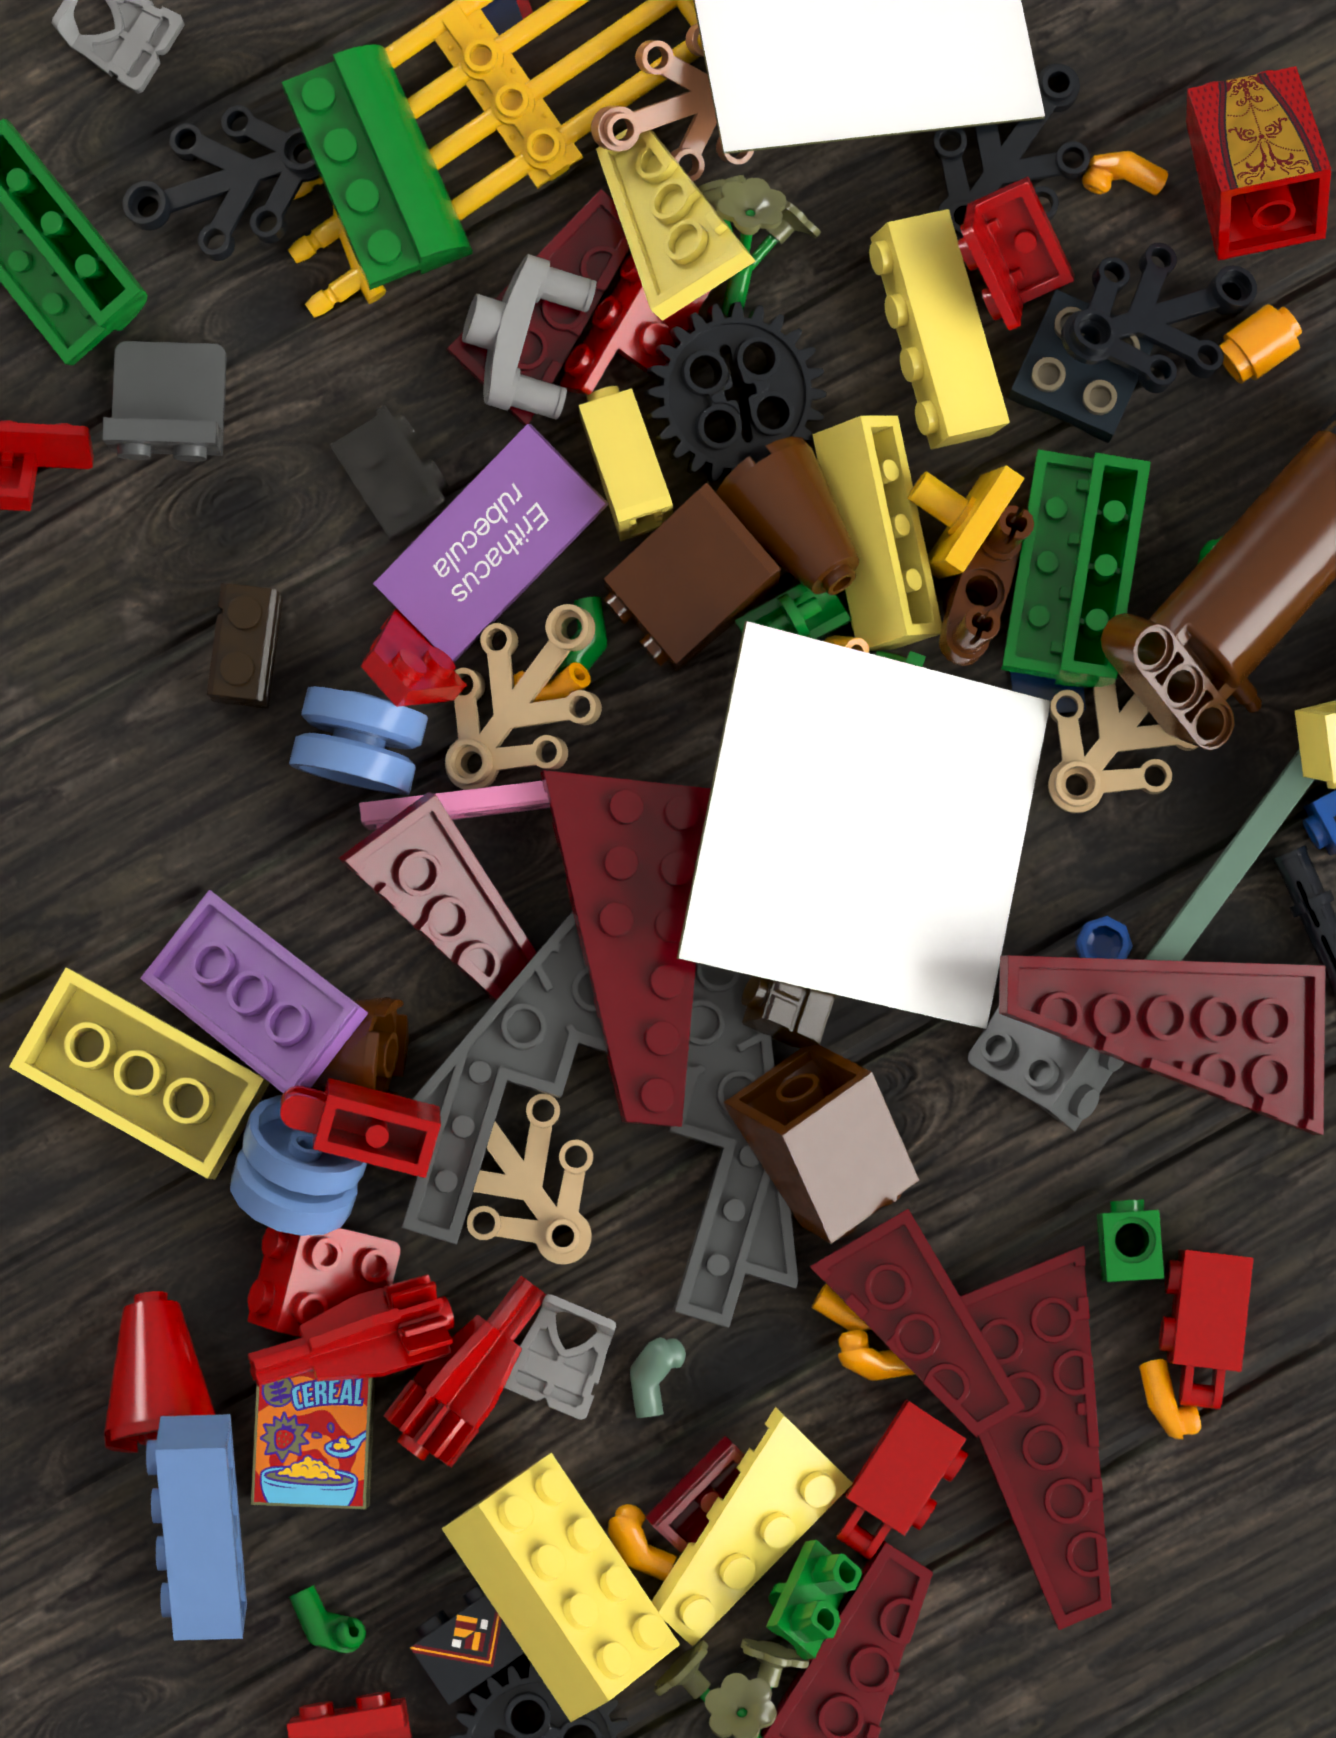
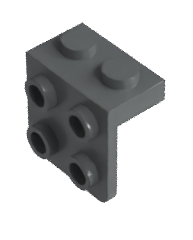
M120 342L116 346L114 354L112 418L103 417L102 440L110 451L117 453L119 458L129 460H147L151 458V454H173L174 459L188 462L206 461L207 455L223 456L227 354L224 348L219 344Z
M999 1007L988 1022L987 1029L983 1030L968 1055V1061L974 1068L1036 1103L1057 1122L1073 1131L1077 1130L1083 1119H1086L1093 1113L1099 1102V1093L1112 1073L1121 1068L1125 1063L999 1014Z

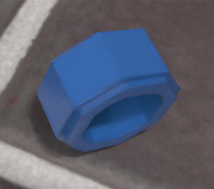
M1108 916L1086 922L1075 941L1079 958L1127 959L1133 947L1127 927Z

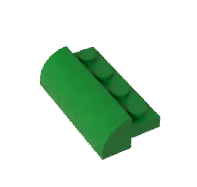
M363 45L333 54V62L282 82V89L369 290L420 270L422 275L473 254L469 240L383 46Z
M3 118L0 120V282L66 365L73 366L113 330L122 331L141 311L148 295L12 123Z
M1037 450L1027 511L1033 517L1034 528L1031 534L1023 540L1020 550L1001 670L1055 679V684L1065 686L1102 687L1115 683L1118 672L1102 650L1101 637L1108 621L1116 615L1127 613L1151 465L1150 461L1096 452L1093 458Z

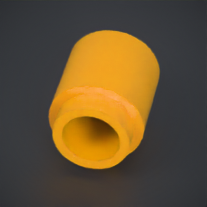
M1266 304L1223 336L1224 342L1219 345L1224 354L1222 364L1228 373L1240 384L1249 378L1257 380L1300 349L1297 337L1302 334L1301 327L1287 308L1281 307L1277 310L1272 305Z

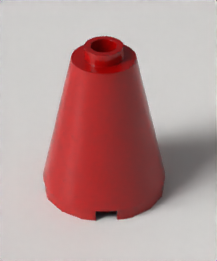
M162 1291L136 1294L134 1296V1303L125 1306L122 1312L104 1429L105 1448L125 1453H138L137 1442L147 1446L148 1440H157L161 1416L216 1415L181 1305L177 1301L168 1300V1293Z

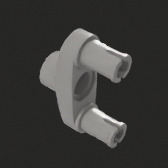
M527 254L516 270L502 301L476 293L465 320L462 342L487 349L483 384L484 402L486 405L506 411L512 406L555 420L559 418L564 406L567 388L520 374L518 363L535 303L543 299L587 312L595 294L597 284L595 280L550 267L549 260Z

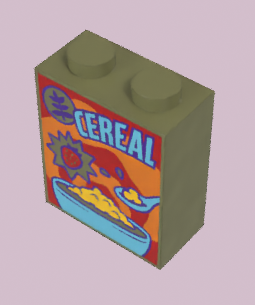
M312 1370L259 1387L256 1386L251 1505L367 1509L370 1506L376 1377L317 1382Z

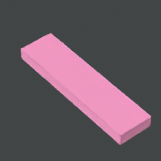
M542 781L436 793V796L452 820L550 808L547 792L545 793ZM424 795L359 803L361 823L368 830L378 829Z

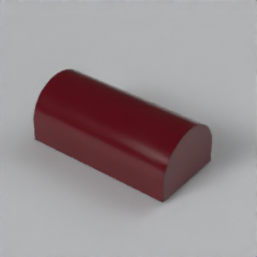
M724 1435L645 1518L678 1551L683 1553L688 1543L697 1542L709 1523L706 1515L718 1497L725 1498L741 1473L737 1466L745 1453L731 1439Z

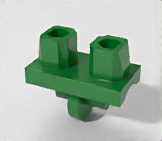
M801 583L736 619L735 623L741 634L743 633L744 623L748 621L819 640L851 622V618L836 594L829 595L827 592L814 594Z
M818 1540L805 1541L787 1582L777 1583L772 1588L768 1599L774 1610L766 1627L771 1632L790 1642L803 1660L815 1659L823 1640L834 1638L841 1622L837 1609L844 1593L856 1589L862 1576L861 1569L845 1554H832Z

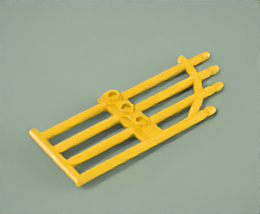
M454 0L387 46L385 50L394 69L434 41L453 66V68L407 98L415 119H418L464 86L468 88L484 111L429 149L438 170L496 130L515 156L451 200L459 220H463L527 175L537 189L548 181L556 179L569 170L570 166L583 158L574 143L591 132L592 120L600 109L610 105L627 107L667 80L662 75L647 74L639 71L562 125L543 100L544 97L676 7H678L690 26L698 23L693 0H647L531 80L527 77L512 53L590 0H550L501 35H498L481 10L494 0ZM699 34V36H698V45H699V47L703 50V48H702V43H701V38H700V34ZM686 40L672 49L674 56L688 64L700 57L688 50ZM662 56L651 63L650 66L652 68L657 67L661 62ZM321 177L314 181L303 182L294 200L307 195L313 190L315 185L323 184ZM334 206L333 216L312 229L310 235H304L296 240L288 249L295 262L300 263L317 254L316 251L319 248L324 249L338 238L341 240L351 269L328 284L329 286L326 290L321 289L312 295L305 303L314 318L327 313L334 308L335 303L343 302L359 290L363 293L368 304L376 302L386 294V289L383 285L369 290Z

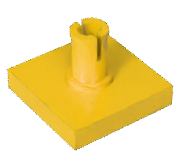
M1007 465L981 474L965 498L927 471L920 476L908 494L907 499L947 526L928 555L933 576L941 579L965 571L1025 479Z

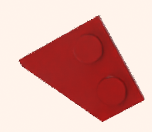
M395 609L380 628L382 629L381 633L373 641L370 647L371 651L366 655L361 664L363 670L396 707L454 701L467 686L454 671L456 666L453 660L444 651L433 647L398 609Z

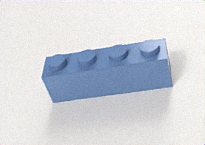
M230 1414L161 1416L157 1440L147 1441L146 1465L148 1475H157L159 1488H153L151 1494V1516L153 1523H162L163 1536H157L156 1540L157 1570H167L168 1582L161 1585L162 1617L172 1618L174 1641L243 1639L247 1596Z

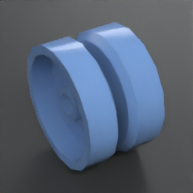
M316 686L308 687L301 713L302 717L311 726L333 733V735L304 733L296 736L289 765L300 771L343 784L384 793L409 795L416 767L408 757L387 750L385 747L413 749L421 746L428 721L427 715L405 706L396 707L389 700L365 693Z
M282 1095L261 1101L250 1113L243 1135V1148L237 1155L231 1174L230 1191L238 1206L255 1221L280 1232L300 1236L324 1235L340 1228L351 1214L357 1196V1184L364 1175L367 1163L314 1150L312 1133L290 1128L282 1121L280 1115Z

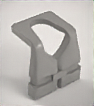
M64 0L53 16L51 23L65 42L110 77L117 76V80L122 85L137 94L145 90L160 66L158 55L168 53L185 26L181 15L163 6L161 9L156 8L153 2L149 0H105L111 9L115 29L97 35H82L79 33L74 19V9L78 0Z
M547 1294L543 1299L542 1307L535 1322L520 1345L522 1350L504 1388L535 1402L545 1398L549 1408L578 1420L585 1419L594 1398L591 1392L594 1384L598 1385L607 1350L616 1329V1322L557 1296ZM567 1312L591 1322L597 1329V1332L585 1343L565 1350L557 1332L556 1314Z

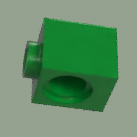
M1144 1199L1110 1201L1111 1213L1097 1214L1102 1282L1163 1279L1164 1267L1159 1210L1145 1211ZM1128 1223L1139 1227L1144 1235L1142 1250L1132 1257L1123 1255L1117 1249L1115 1243L1117 1231Z

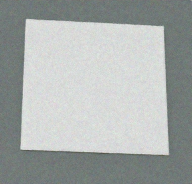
M693 0L723 154L1044 119L1045 117L1021 0Z
M746 621L744 623L677 958L987 1029L1051 701Z

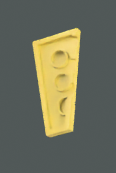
M776 1407L765 1422L769 1429L755 1450L749 1448L737 1466L741 1473L724 1499L718 1497L707 1513L706 1517L709 1519V1523L697 1542L688 1543L651 1601L663 1620L692 1647L853 1484Z

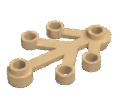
M563 604L551 611L545 625L549 641L515 687L511 655L518 647L517 633L513 628L501 623H492L483 630L480 643L488 658L494 715L481 731L477 700L484 694L485 680L475 670L469 668L456 669L455 672L461 679L470 675L474 684L469 694L462 695L460 693L454 700L458 739L450 746L445 758L446 773L454 785L464 790L486 788L494 782L501 770L535 765L548 770H556L566 763L568 747L562 739L555 736L542 735L531 745L500 746L512 729L563 721L590 725L600 717L602 705L599 698L585 690L573 691L567 698L533 702L570 651L582 650L591 643L595 634V622L588 611L572 604ZM578 619L581 622L582 631L577 638L570 639L567 635V626L572 620ZM503 631L507 637L506 644L501 650L496 651L492 646L493 636L497 632ZM586 697L590 702V711L585 717L579 718L576 715L575 706L581 698ZM553 742L557 749V755L554 760L546 763L542 758V749L546 744ZM478 753L482 759V766L478 772L472 774L468 770L467 762L471 755Z
M1113 683L1108 686L1093 687L1099 739L1084 756L1078 721L1084 711V702L1075 691L1062 690L1054 695L1050 702L1051 707L1049 708L1051 718L1058 725L1062 762L1050 774L1048 781L1049 794L1059 808L1070 813H1083L1092 809L1099 803L1103 793L1142 789L1149 794H1159L1168 788L1172 781V770L1163 760H1148L1141 768L1103 769L1117 752L1177 746L1181 750L1191 751L1198 748V746L1170 736L1159 724L1137 727L1149 711L1134 693L1119 712L1116 685ZM1063 697L1074 700L1077 705L1076 714L1072 717L1061 716L1056 709L1057 701ZM1158 767L1163 771L1165 779L1161 786H1151L1146 782L1144 774L1147 768ZM1070 776H1080L1086 783L1085 793L1079 796L1070 794L1066 788L1067 778Z
M537 1094L527 1104L526 1114L530 1121L524 1161L496 1121L494 1122L487 1149L505 1174L480 1170L473 1192L524 1200L537 1220L499 1216V1213L492 1207L479 1206L468 1215L467 1228L470 1234L479 1240H489L497 1236L536 1243L540 1253L547 1260L556 1264H570L581 1259L591 1244V1228L588 1221L579 1213L585 1171L592 1165L593 1151L587 1143L581 1140H571L562 1146L559 1153V1161L565 1170L556 1207L542 1187L552 1126L558 1121L561 1113L560 1105L553 1096ZM540 1100L550 1101L554 1106V1115L546 1122L536 1120L533 1115V1107ZM580 1146L586 1150L587 1161L582 1167L573 1168L567 1164L565 1155L569 1148ZM481 1212L490 1213L495 1220L494 1229L488 1234L478 1233L474 1228V1218ZM559 1225H567L574 1232V1240L567 1247L557 1246L552 1239V1233Z

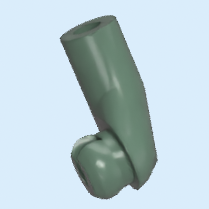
M659 1337L650 1341L631 1365L630 1380L636 1418L664 1414L659 1383L672 1368H680L685 1361V1348L679 1340L674 1338L666 1340Z

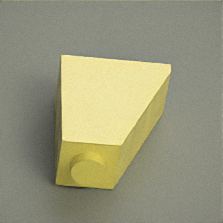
M609 386L596 390L586 396L587 403L578 405L579 414L619 539L623 541L656 530L673 514V504L632 388L621 392L618 386Z

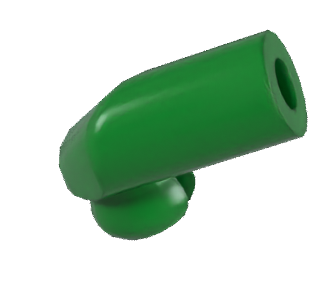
M587 597L574 601L575 606L585 609L593 617L595 634L587 647L579 651H570L557 669L559 673L573 662L582 664L589 671L606 650L607 634L601 597ZM576 619L578 630L570 639L577 638L582 631V625L578 619Z
M315 1585L288 1597L307 1640L313 1646L344 1654L354 1652L364 1642L366 1630L363 1623L355 1617L326 1611Z

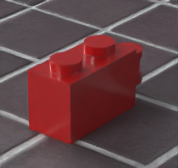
M328 1078L325 1091L297 1085L288 1088L281 1097L280 1115L282 1121L290 1128L312 1133L314 1150L426 1178L441 1127L439 1106Z
M1179 1250L1178 1260L1168 1261L1165 1293L1174 1294L1171 1317H1162L1159 1350L1168 1351V1363L1182 1365L1179 1405L1220 1410L1226 1370L1242 1372L1254 1258ZM1194 1367L1213 1369L1211 1385L1193 1383Z
M906 1399L852 1482L853 1484L846 1491V1498L856 1505L839 1530L836 1539L870 1560L891 1528L904 1536L911 1526L920 1531L937 1505V1501L930 1497L942 1478L951 1482L964 1464L968 1453L962 1450L961 1447L967 1439ZM865 1510L882 1521L874 1535L857 1525Z

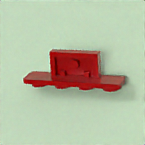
M630 254L621 267L620 275L622 278L612 295L604 299L597 307L592 319L594 325L584 343L577 346L569 355L565 363L566 373L560 382V386L567 388L568 392L590 395L616 352L646 373L647 369L651 366H664L666 361L657 354L655 349L661 344L675 348L676 344L672 340L669 331L673 327L678 326L687 332L689 328L687 316L695 312L698 313L710 291L662 321L649 307L632 254Z
M10 420L0 421V510L31 511L38 467L91 469L93 467L94 454L90 429L86 426H74L68 423L53 425L17 423Z

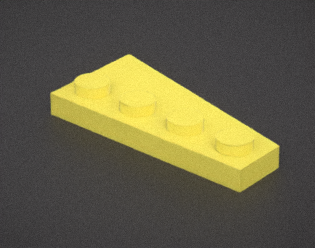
M627 129L616 135L615 138L618 140L622 139L626 135ZM652 130L640 133L635 145L626 151H611L600 146L596 148L649 307L662 321L755 262V259L717 214V211Z

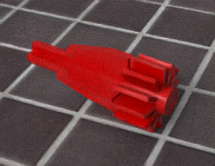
M429 1274L384 1286V1288L381 1287L360 1293L300 1325L298 1330L301 1338L249 1353L248 1360L251 1366V1375L259 1387L312 1370L317 1382L382 1377L452 1355L449 1344H452L453 1341L448 1330L454 1328L453 1312L446 1296L437 1297L436 1284L434 1281L430 1282Z
M520 1276L487 1321L476 1315L452 1337L453 1343L449 1344L452 1355L423 1365L414 1379H410L383 1415L390 1423L403 1432L397 1440L398 1443L422 1461H425L431 1453L452 1468L479 1432V1427L495 1407L522 1350L514 1340L542 1304L546 1296L543 1291Z

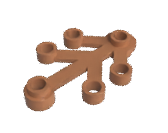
M696 23L687 31L686 45L692 54L704 57L703 50L698 45L700 33L698 23ZM647 40L636 51L635 59L639 69L647 74L662 75L689 91L634 111L615 105L603 107L595 114L592 120L591 133L593 139L603 149L617 152L626 151L635 145L640 133L694 115L679 148L672 151L671 155L678 163L684 155L688 154L691 157L693 165L687 175L692 181H696L704 171L705 164L702 153L717 124L708 74L674 56L671 47L667 43L658 40ZM653 47H657L662 55L660 64L655 68H652L647 60L648 52ZM622 118L627 124V133L622 139L618 140L613 134V125L618 119ZM720 137L717 140L716 150L718 156L724 162L743 164L753 155L754 151L740 152L736 157H732L730 153L723 154Z

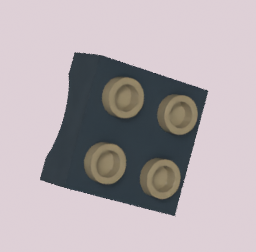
M1056 289L1012 386L1008 399L1061 419L1089 435L1109 443L1138 382V374L1108 359L1099 364L1089 365L1075 360L1067 353L1061 340L1063 324L1073 313L1086 310L1089 304ZM1082 334L1085 340L1094 344L1091 337H1089L1086 334ZM1136 335L1122 339V341L1149 355L1154 346L1153 343Z

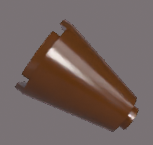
M791 436L776 440L766 445L771 455L758 463H755L750 456L747 457L724 479L716 494L770 557L814 594L825 592L829 595L838 594L850 586L856 578L854 571L859 565L857 553L812 448L802 437Z
M389 997L353 1000L367 1011L368 1014L312 1086L325 1091L328 1078L397 1095L398 1092L388 1091L392 1076L403 1077L406 1066L409 1035L408 1016L397 1014L396 1011L404 1003L400 999Z

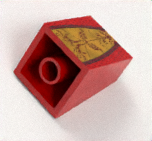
M1294 66L1275 71L1266 70L1251 76L1222 82L1213 81L1202 86L1188 88L1186 125L1218 261L1325 239L1331 166L1297 67Z

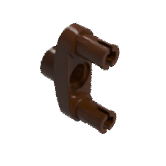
M1012 505L1005 508L965 571L957 574L954 584L944 597L943 608L945 614L939 637V646L942 654L954 664L966 666L976 662L987 650L990 640L1000 630V615L1010 590L1022 542L1031 534L1034 528L1033 517L1025 509L1018 516H1015L1018 506ZM970 589L979 593L983 598L985 606H976L971 603L967 598L965 590Z

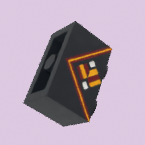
M479 1584L462 1595L468 1605L448 1617L442 1609L417 1626L415 1630L420 1638L414 1641L410 1647L448 1705L524 1653Z

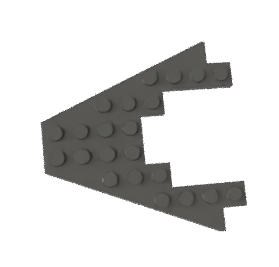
M573 911L413 1098V1100L440 1107L441 1127L426 1178L419 1176L416 1178L402 1223V1229L457 1245L506 1083L509 1082L561 1098L577 1045L608 1054L601 1021L597 1017L593 997H595L588 967L585 965ZM696 963L682 1127H669L668 1132L719 1147L721 1151L673 1312L729 1328L745 1274L796 1289L798 1272L791 1210L723 1103L774 1067L771 1035L760 1033L742 1023L747 1006L742 1004V994L752 976Z

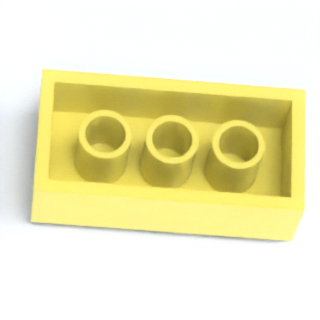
M65 968L9 1066L207 1179L214 1180L244 1130L250 1113L258 1105L270 1082L256 1072L69 968Z
M552 1453L514 1476L442 1528L570 1722L610 1701L680 1645Z

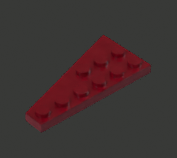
M543 770L540 774L545 793L547 792L554 821L552 825L563 859L567 877L566 885L585 965L588 967L595 996L593 1000L597 1017L601 1021L608 1051V1064L622 1122L682 1127L696 963L678 959L677 954L711 788Z
M1000 956L999 1014L1312 1135H1324V965Z
M1084 1245L960 1296L1025 1406L1023 1410L978 1435V1438L1058 1630L1112 1608L1107 1538H1105L1104 1498L1100 1473V1446L1094 1366L1091 1354L1090 1314L1086 1289Z

